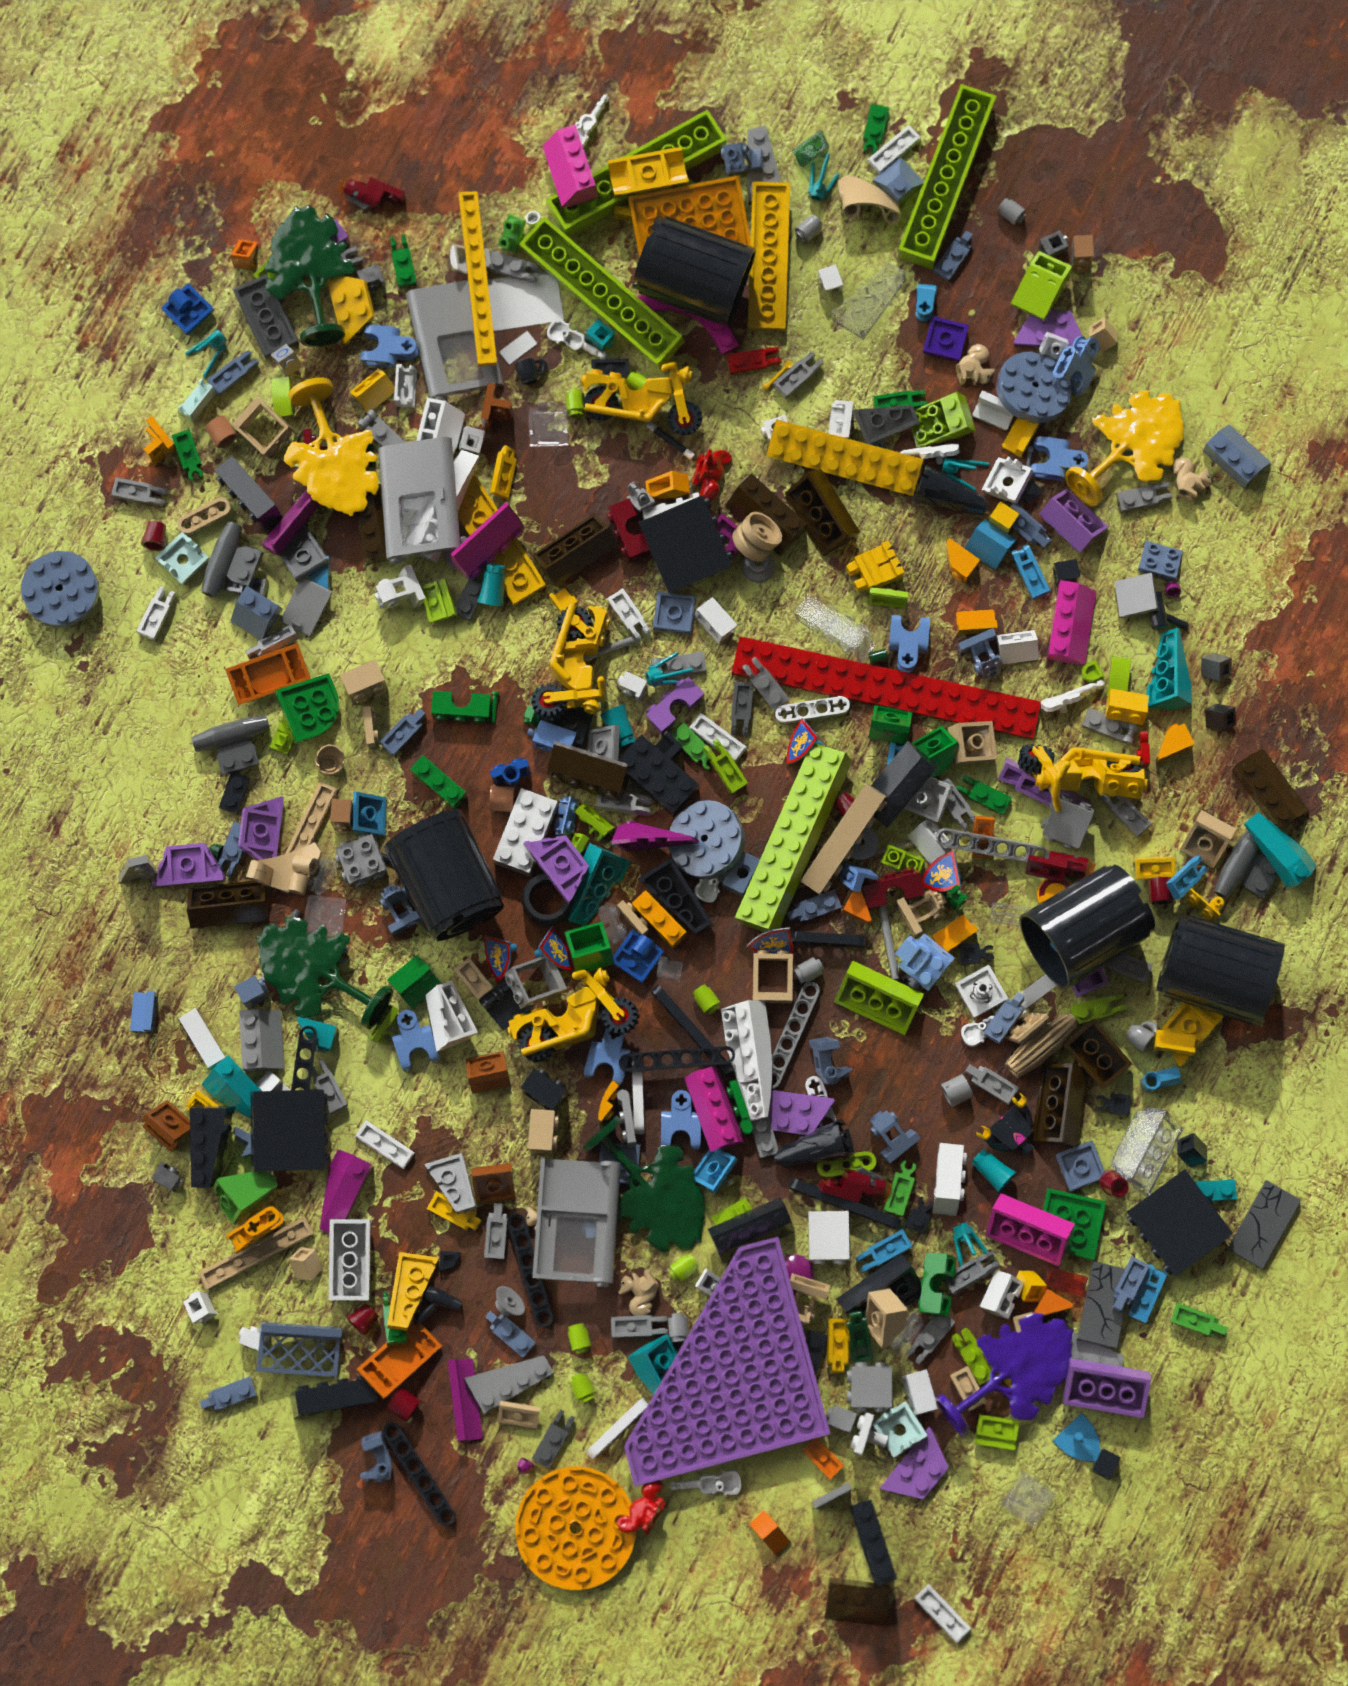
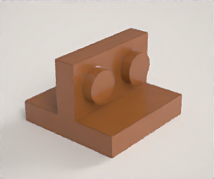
M488 383L481 414L483 431L491 432L493 418L501 422L512 421L513 418L511 401L497 399L496 384Z
M504 1051L465 1059L472 1094L511 1086Z
M168 1100L146 1113L142 1119L145 1122L143 1128L170 1152L176 1150L183 1137L190 1133V1119Z
M512 1163L472 1168V1181L477 1204L516 1199Z

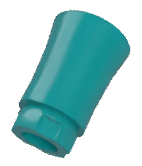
M487 565L478 598L479 603L504 606L505 566Z
M625 705L616 706L600 715L607 726H620L619 749L626 748L636 741Z
M985 1149L971 1163L992 1184L998 1193L1007 1186L1017 1173L991 1153L989 1154Z

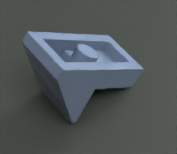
M235 1127L232 1132L236 1136L235 1140L243 1145L248 1143L241 1157L243 1159L251 1157V1134Z

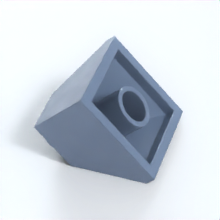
M901 157L873 179L877 187L892 197L899 206L918 191L924 183L920 176Z

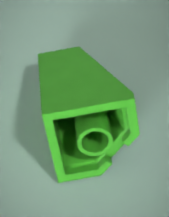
M255 1171L221 1177L216 1180L213 1189L215 1194L220 1195L221 1202H219L221 1210L234 1225L270 1196L278 1184L276 1178L267 1171Z

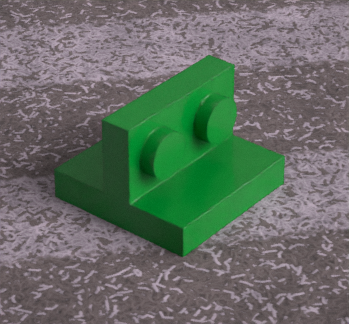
M874 704L868 738L905 745L910 730L912 712Z
M418 955L387 979L412 1010L426 999L425 995L437 985L442 984Z

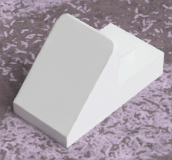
M269 1070L255 1084L262 1091L290 1090Z
M705 1269L696 1284V1288L711 1296L721 1278Z

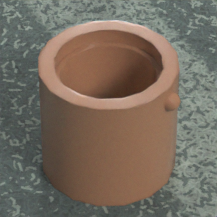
M225 415L214 418L205 427V430L214 442V446L217 448H224L230 445L238 437V431H235Z
M493 784L490 789V811L493 813L495 811L512 812L515 804V787L496 786V784Z

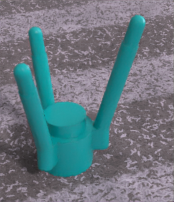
M829 153L826 154L819 181L815 182V184V163H811L810 183L807 193H809L811 199L816 201H823L824 198H828L830 190L839 177L837 173L827 189L825 188L826 185L822 183L829 162Z
M216 330L206 339L185 352V355H189L194 351L199 352L208 345L214 350L218 348L203 374L204 378L213 367L221 352L226 348L224 343L227 339L219 330Z
M946 457L942 472H945L949 478L976 492V488L953 474H957L959 468L976 470V467L971 465L989 466L990 463Z
M675 652L657 664L649 666V671L645 672V677L648 685H653V687L677 684L680 680H663L693 672L694 669L690 668L663 674L661 669L658 670V667L678 656L679 653Z
M967 1222L953 1228L955 1234L952 1237L955 1241L959 1266L963 1265L959 1240L961 1243L966 1241L974 1256L976 1252L970 1241L972 1237L985 1254L989 1252L975 1234L972 1226L969 1227Z

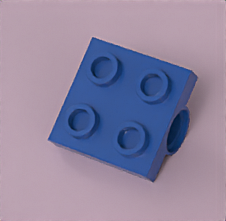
M189 283L182 289L174 290L168 297V302L161 307V310L187 336L215 311Z
M517 758L512 760L511 764L494 766L493 770H490L493 784H496V786L503 783L515 786L522 777L531 775L527 758Z
M632 929L614 954V965L643 984L665 951L648 937Z

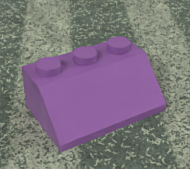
M1069 488L1052 497L1039 513L1047 524H1050L1057 530V533L1064 537L1071 547L1080 553L1087 549L1109 527Z

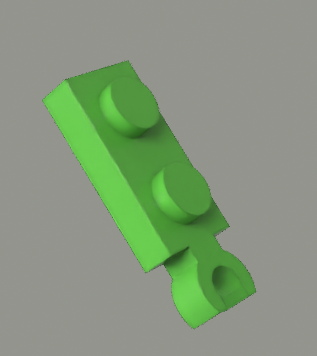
M685 723L681 724L671 735L683 746V751L696 764L701 760L703 768L709 771L710 768L706 763L711 760L703 750L706 744Z
M905 1160L901 1163L902 1174L898 1172L895 1174L884 1211L902 1217L915 1178L910 1177V1174L916 1169V1164H913L912 1169L907 1170L905 1168Z

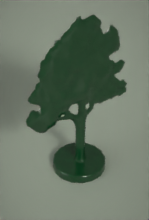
M310 205L302 208L295 206L285 221L280 223L279 228L276 229L274 236L271 238L270 251L272 255L269 257L265 270L275 274L276 278H268L265 287L269 293L278 299H285L293 290H305L309 293L317 325L301 332L300 341L304 346L321 347L337 343L345 337L343 326L335 323H325L320 296L321 287L324 286L326 279L351 274L355 271V268L353 267L354 263L350 259L346 261L339 255L344 253L347 244L343 241L336 244L330 239L338 233L334 218L325 213V216L320 220L316 215V209ZM308 276L310 278L311 287L302 282L304 277Z
M294 916L284 917L285 927H278L273 923L264 926L262 934L256 936L260 954L259 961L264 979L270 983L271 987L277 988V993L280 995L283 1005L293 1001L299 1002L298 1005L293 1007L297 1017L308 1018L318 1015L321 1012V997L329 989L335 988L342 990L354 999L367 1005L361 1019V1024L364 1028L369 1030L378 1023L391 1002L393 989L383 986L373 997H370L345 982L339 976L336 964L340 961L346 946L350 942L349 936L344 935V933H336L335 937L325 938L328 932L324 925H319L317 932L308 934L306 933L307 921ZM319 977H325L331 982L319 985L318 980Z
M615 1116L582 1146V1149L585 1152H589L601 1142L628 1172L630 1176V1190L626 1191L618 1200L617 1219L622 1220V1217L633 1219L629 1223L631 1233H637L640 1228H649L650 1233L646 1238L647 1242L659 1251L669 1252L670 1242L676 1244L681 1250L692 1249L696 1242H702L703 1220L705 1219V1198L701 1193L700 1187L695 1185L694 1167L691 1165L679 1166L677 1163L684 1161L683 1150L678 1146L670 1145L658 1147L653 1163L645 1167L635 1165L609 1137V1134L621 1123V1119ZM640 1173H650L653 1178L650 1182H647Z

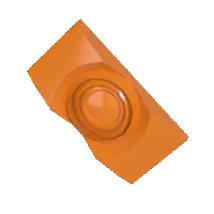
M298 643L225 669L238 705L275 693L277 689L311 679Z
M415 1317L406 1331V1344L387 1346L386 1342L356 1369L383 1399L395 1391L442 1347L422 1324L416 1325L414 1323Z

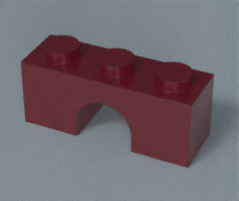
M630 498L610 505L607 517L610 524L614 523L616 530H614L617 541L621 540L622 542L621 552L623 557H628L631 563L651 555L643 533L633 535L626 530L630 523L637 521V514Z
M909 867L903 869L902 873H886L884 877L878 878V880L866 878L865 882L862 883V889L867 908L887 904L885 894L889 888L894 886L900 887L903 890L906 899L925 895L919 870Z

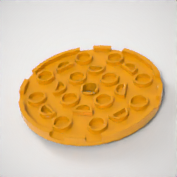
M570 1466L549 1472L529 1488L519 1505L515 1521V1535L519 1552L530 1570L550 1585L567 1590H583L601 1585L610 1580L623 1568L634 1548L636 1532L624 1533L617 1526L619 1518L630 1516L629 1508L632 1503L626 1492L615 1480L596 1469ZM573 1522L581 1524L582 1530L580 1533L573 1534L570 1531V1526Z

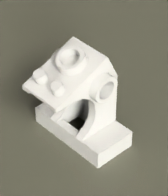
M411 565L403 567L399 573V578L392 580L383 579L378 582L376 586L377 593L374 594L380 608L384 607L386 611L388 608L398 605V601L402 599H410L413 608L421 606L426 598ZM403 585L405 591L396 593L394 586Z

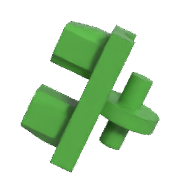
M508 214L507 220L504 221V231L498 245L517 253L521 238L525 237L524 227L526 220L517 218L513 214Z

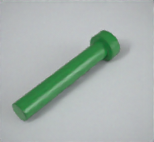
M492 691L493 700L490 720L492 723H495L497 698L500 693L498 691Z

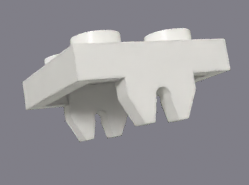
M998 457L982 491L985 494L1017 504L1033 470L1022 465L1017 459L1013 461L1010 457H1007L1006 460ZM1005 478H1013L1014 482L1011 486L1003 485Z

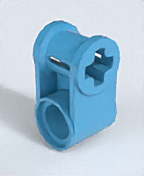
M918 284L916 318L921 322H927L932 318L936 285Z

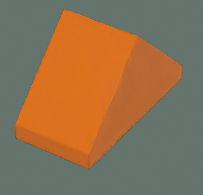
M239 239L231 253L234 268L253 270L258 242Z
M862 890L860 892L852 891L843 909V913L866 925H870L872 919Z
M1046 1289L1033 1313H1043L1045 1316L1071 1309L1073 1304Z
M765 1511L749 1523L775 1555L791 1542Z

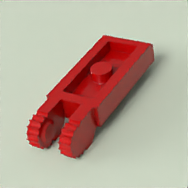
M775 346L727 354L730 374L766 369L767 367L781 364V358L778 357L766 360V356L779 353V347Z

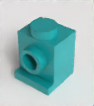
M599 319L585 333V339L589 340L601 351L605 348L609 350L615 343V340H613L615 332Z

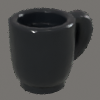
M526 358L516 362L515 368L523 385H529L537 382L538 376L545 374L548 364L544 359ZM536 363H539L541 366V371L539 373L537 370Z

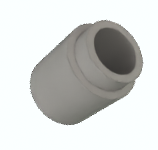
M1005 198L998 207V211L1001 212L1000 215L1014 225L1017 223L1021 224L1026 217V214H1024L1026 210L1012 199Z
M815 215L808 216L795 228L796 238L801 242H809L821 231L823 226L821 220Z
M813 957L798 965L793 971L800 984L821 976L824 967L819 959L815 960Z
M673 1313L672 1317L668 1318L669 1337L672 1339V1342H684L689 1335L688 1317L684 1316L683 1313Z

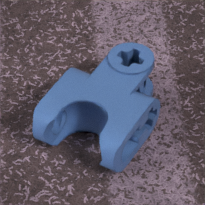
M372 324L365 326L364 333L366 337L377 340L379 345L373 351H363L361 353L360 362L362 364L393 368L396 365V360L412 361L418 356L419 351L415 340L412 337L400 336L399 328Z
M1083 336L1076 337L1073 345L1066 347L1062 351L1054 368L1053 376L1057 380H1071V392L1076 396L1085 394L1095 374L1096 368L1092 363L1099 351V341L1093 337L1088 339Z
M1038 436L1034 439L1035 449L1048 454L1049 460L1041 464L1034 463L1030 467L1033 470L1032 477L1062 481L1065 480V473L1071 467H1080L1086 470L1088 464L1087 454L1081 450H1071L1068 440ZM1076 460H1080V465L1076 464Z
M892 615L889 650L898 651L897 668L899 671L913 672L916 667L918 653L927 654L930 628L929 618L922 617L917 630L907 631L901 625V616ZM905 659L909 660V664H905Z
M403 1010L400 1012L397 1022L401 1034L393 1036L392 1039L403 1071L411 1070L410 1057L417 1049L425 1050L432 1062L440 1061V1055L436 1051L430 1025L420 1028L418 1018L413 1011ZM406 1016H408L410 1019L413 1018V1020L410 1021V1025L403 1023V1021H405Z
M606 1028L602 1043L592 1041L584 1069V1077L592 1078L600 1065L608 1064L614 1070L613 1081L621 1086L626 1072L620 1069L619 1059L624 1054H630L631 1050L622 1048L625 1033L619 1034L620 1036L614 1040L610 1033L614 1032ZM625 1058L622 1061V1066L626 1069L629 1058Z
M684 1090L676 1091L673 1094L671 1111L661 1112V1146H671L672 1136L676 1132L683 1131L690 1136L692 1149L699 1150L701 1146V1124L697 1112H691V1096ZM680 1096H683L684 1099L687 1100V1102L683 1103V1106H680L679 1102H676V1100H678Z

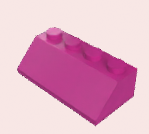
M576 125L557 130L542 147L562 208L598 198L596 185Z
M507 502L451 553L453 565L469 581L472 578L478 577L485 565L492 564L496 559L495 556L500 551L504 552L510 546L509 543L514 538L518 539L524 532L523 522Z
M1060 580L1057 589L1047 660L1085 666L1096 591L1080 583Z
M709 1067L695 1071L685 1077L710 1152L744 1143L745 1141L719 1068Z
M1000 1194L992 1208L985 1236L1060 1266L1072 1237L1075 1224Z

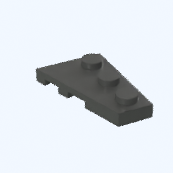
M913 405L853 410L866 444L883 439L920 423Z

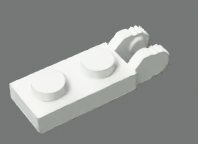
M161 586L155 597L152 598L137 629V634L155 641L176 596V592L170 591L165 603L161 602L160 600L165 593V588Z
M624 589L607 598L615 613L627 630H630L637 642L641 641L640 634L634 628L638 624H640L645 634H651L650 629L644 622L643 616Z

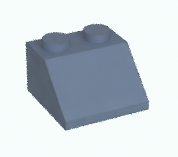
M246 586L236 602L230 621L261 640L266 637L283 608Z

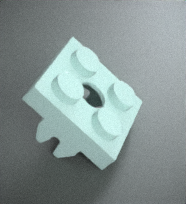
M183 532L155 557L182 586L209 561V557ZM181 554L188 556V562L184 565L179 564L177 561L178 556Z
M906 1401L892 1408L889 1412L884 1413L872 1423L878 1433L888 1435L886 1446L894 1458L928 1436ZM897 1424L905 1426L906 1432L904 1435L898 1436L895 1434L894 1428Z

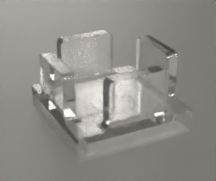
M557 402L538 403V408H529L530 446L568 445L567 407H557Z

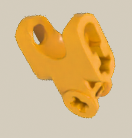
M267 1207L248 1219L242 1226L229 1232L225 1238L231 1240L235 1246V1254L240 1253L255 1241L266 1237L281 1227L284 1223L283 1214L274 1207ZM275 1215L274 1220L269 1222V1218ZM257 1225V1230H258V1231H257V1232H254V1230H255V1229H254V1226Z

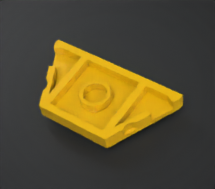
M338 276L333 279H327L337 322L345 330V337L342 339V342L347 345L356 333H360L364 326L375 318L367 282L362 279Z
M1183 1003L1161 1030L1196 1035V1049L1224 1016ZM1172 1053L1179 1068L1190 1057V1055Z

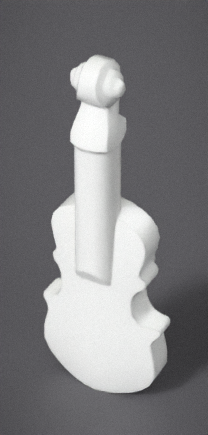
M608 95L601 97L600 102H597V106L591 115H583L580 121L575 124L583 148L589 140L588 135L597 126L596 119L604 110L605 103L609 101Z
M555 319L549 325L547 336L557 344L564 342L567 347H571L574 351L583 349L600 359L608 358L607 353H602L597 348L586 343L585 336L582 333L570 330V324L565 323L562 319Z
M959 444L903 450L900 453L920 456L922 459L936 457V463L943 464V457L954 456L959 453Z
M1099 680L1097 684L1090 683L1062 695L1044 699L1041 701V707L1046 712L1060 709V713L1068 712L1067 704L1080 701L1083 694L1091 691L1095 692L1096 689H1103L1105 682Z
M727 871L715 878L699 879V883L694 888L696 897L703 902H713L720 892L718 885L720 882H723Z
M1023 1009L1019 1018H1025L1027 1011ZM994 1016L983 1019V1022L978 1024L972 1021V1023L962 1027V1039L967 1046L975 1047L980 1043H984L986 1036L983 1035V1031Z
M723 1470L720 1475L703 1474L699 1480L681 1481L678 1483L672 1481L669 1484V1488L672 1491L676 1489L699 1488L703 1494H715V1492L721 1491L724 1496L727 1494L735 1495L741 1489V1477L736 1470Z

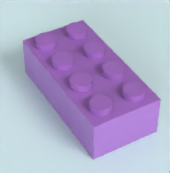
M1070 1358L1063 1392V1403L1065 1405L1144 1418L1151 1383L1150 1372Z

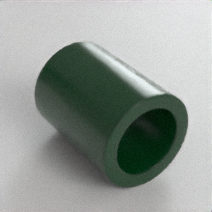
M886 648L868 653L871 665L889 661Z

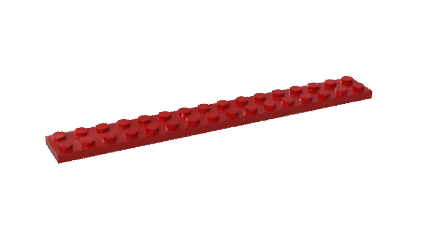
M742 636L739 638L731 672L732 675L750 678L742 667L745 664L757 675L761 671L753 664L752 659L756 657L764 668L768 669L779 685L833 697L843 696L848 700L905 710L912 712V714L952 723L992 721L994 732L1030 740L1034 738L1041 701Z

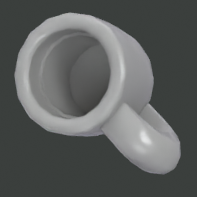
M1152 1021L1144 1022L1141 1025L1133 1024L1128 1030L1126 1038H1128V1041L1133 1046L1145 1052L1152 1044L1156 1030L1159 1028Z

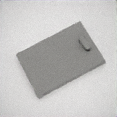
M303 578L299 581L280 621L311 636L333 592L307 578Z

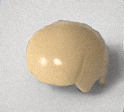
M328 744L321 747L315 758L318 771L327 776L338 774L344 766L343 751L336 745Z

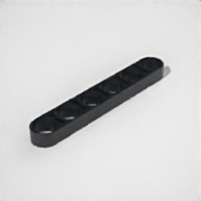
M657 984L651 990V993L700 1048L714 1047L662 987ZM707 1051L704 1052L712 1060V1054ZM720 1055L722 1060L727 1061L722 1055ZM730 1064L716 1066L726 1077L734 1071Z
M311 1025L303 1027L299 1032L291 1090L299 1087L304 1090H310L318 1037L316 1028ZM305 1029H311L314 1032V1037L311 1040H306L303 1037ZM304 1048L309 1049L311 1052V1057L307 1060L302 1059L300 1056V1052ZM300 1068H305L308 1071L306 1079L298 1077L297 1072Z
M729 1046L630 1053L620 1057L619 1066L622 1071L629 1073L728 1065L734 1061L735 1052ZM729 1050L732 1053V1058L729 1061L722 1060L720 1056L722 1051ZM707 1051L712 1054L710 1062H703L701 1060L703 1052ZM685 1053H689L693 1057L692 1062L689 1064H684L681 1061V1057ZM670 1055L673 1058L672 1064L664 1065L661 1061L662 1057ZM645 1056H650L653 1059V1064L650 1067H645L642 1064V1059ZM625 1058H631L634 1062L633 1066L629 1069L622 1066V1061Z
M792 1178L788 1186L791 1190L892 1229L898 1230L901 1220L899 1218L863 1204L821 1192L820 1188Z
M515 1213L508 1218V1227L535 1321L538 1326L547 1328L553 1322L552 1311L543 1280L539 1279L538 1284L535 1286L528 1284L527 1279L533 1274L534 1248L524 1216ZM515 1217L522 1219L523 1223L519 1228H514L511 1225V1221ZM520 1236H525L528 1239V1244L525 1247L517 1245L516 1241ZM530 1255L533 1257V1264L531 1266H524L522 1264L524 1256ZM542 1294L544 1302L541 1305H536L533 1302L534 1295ZM547 1313L550 1316L547 1324L539 1322L540 1314Z
M396 1423L386 1424L383 1428L385 1439L441 1525H452L456 1520L454 1510L405 1433ZM390 1426H395L398 1429V1434L393 1438L387 1435V1429ZM401 1443H406L409 1447L408 1452L404 1455H401L397 1450L398 1445ZM411 1460H417L420 1464L419 1469L415 1472L410 1471L408 1468ZM422 1477H428L431 1481L430 1486L426 1489L421 1488L419 1485ZM433 1494L441 1496V1503L438 1506H434L430 1502ZM445 1511H449L452 1514V1520L449 1523H444L441 1520V1515Z

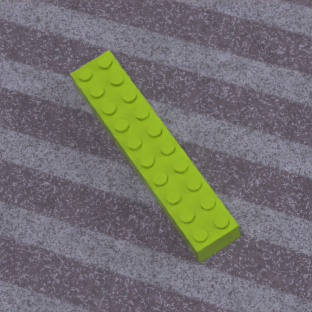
M963 84L960 85L899 246L897 258L933 270L996 100L995 95Z
M707 109L623 157L682 147L685 170L687 171L721 152L723 145H727V139ZM608 165L592 174L598 198L562 208L558 193L546 199L549 212L566 236L569 237L614 212L615 206H625L629 203L628 197L634 196L633 193L614 196Z
M545 216L519 243L521 249L659 370L685 342L681 334Z
M815 743L810 752L805 756L735 915V918L742 925L762 932L780 928L852 764V760L846 753Z

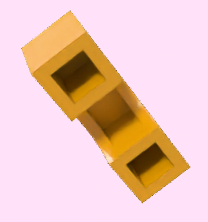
M646 890L632 902L636 912L656 929L659 936L672 949L687 936L686 931Z

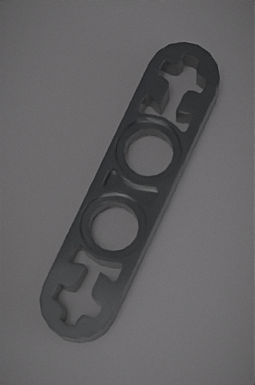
M791 932L793 944L866 947V936Z

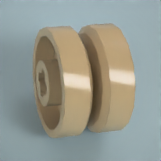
M751 512L733 532L732 539L737 549L744 556L754 561H764L782 541V534L777 524L770 517L759 512Z

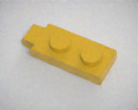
M506 445L502 447V451L497 455L490 489L491 494L502 499L509 498L516 465L515 450Z
M437 1191L427 1207V1210L465 1230L471 1228L476 1231L482 1221L475 1217L476 1212L474 1211L457 1214L446 1196Z
M828 1318L827 1365H831V1373H844V1365H848L849 1338L846 1321H849V1319Z

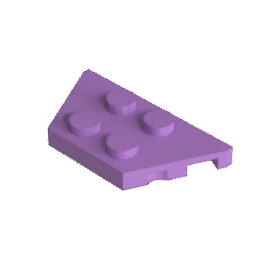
M1050 310L1045 320L1030 314L1015 338L1013 346L1040 347L1046 332L1067 339L1068 346H1072L1075 338L1082 336L1071 311Z
M283 796L245 807L242 810L238 847L255 860L277 857L284 802Z
M566 835L557 836L553 839L543 838L540 841H525L523 843L524 847L569 904L589 868L587 862Z
M206 843L167 846L151 887L226 881V877Z
M771 1090L768 1115L773 1131L802 1135L815 1132L830 1107L834 1105L836 1099Z
M930 1427L925 1431L928 1436L910 1449L880 1488L882 1490L924 1499L949 1468Z

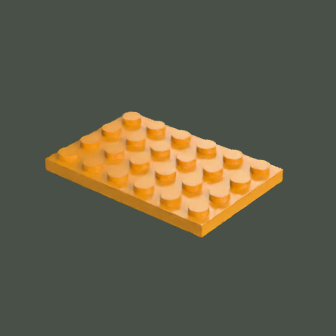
M739 175L628 197L639 258L647 237H650L653 231L651 229L658 216L663 218L667 216L751 246Z

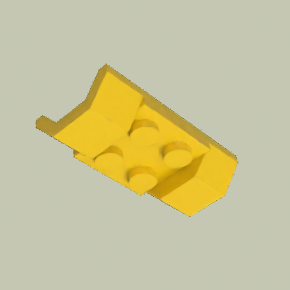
M682 147L608 160L609 174L615 197L670 188V186L689 183Z

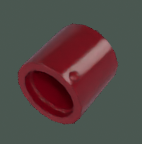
M1154 877L1147 880L1149 904L1162 905L1174 902V898L1166 885L1172 877Z
M401 1387L391 1399L387 1409L388 1412H393L408 1422L419 1407L421 1400L408 1392L405 1387Z

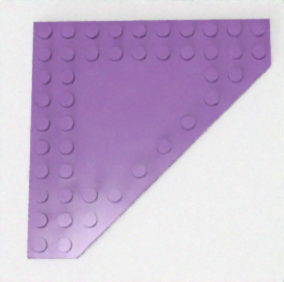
M778 1237L739 1247L624 1445L634 1486L830 1434Z

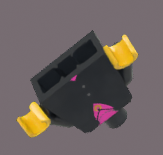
M1019 1093L1021 1095L1019 1101L1014 1097L1012 1098V1101L1016 1104L990 1128L981 1126L984 1129V1133L976 1132V1135L983 1138L992 1149L1012 1152L1019 1147L1027 1155L1034 1148L1027 1139L1033 1133L1034 1125L1031 1112L1026 1104L1027 1099L1023 1094Z

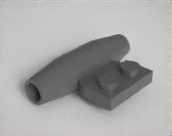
M227 522L215 543L205 570L201 593L206 596L216 598L227 577L234 584L251 588L264 553L261 550L247 546L238 548L242 527L236 523Z
M266 715L242 718L214 726L191 738L196 752L219 749L217 759L221 773L225 776L260 765L255 746L249 740L270 731V726Z
M1248 830L1235 844L1220 872L1214 893L1227 900L1241 882L1247 891L1260 899H1264L1277 876V872L1266 856L1257 855L1259 846Z

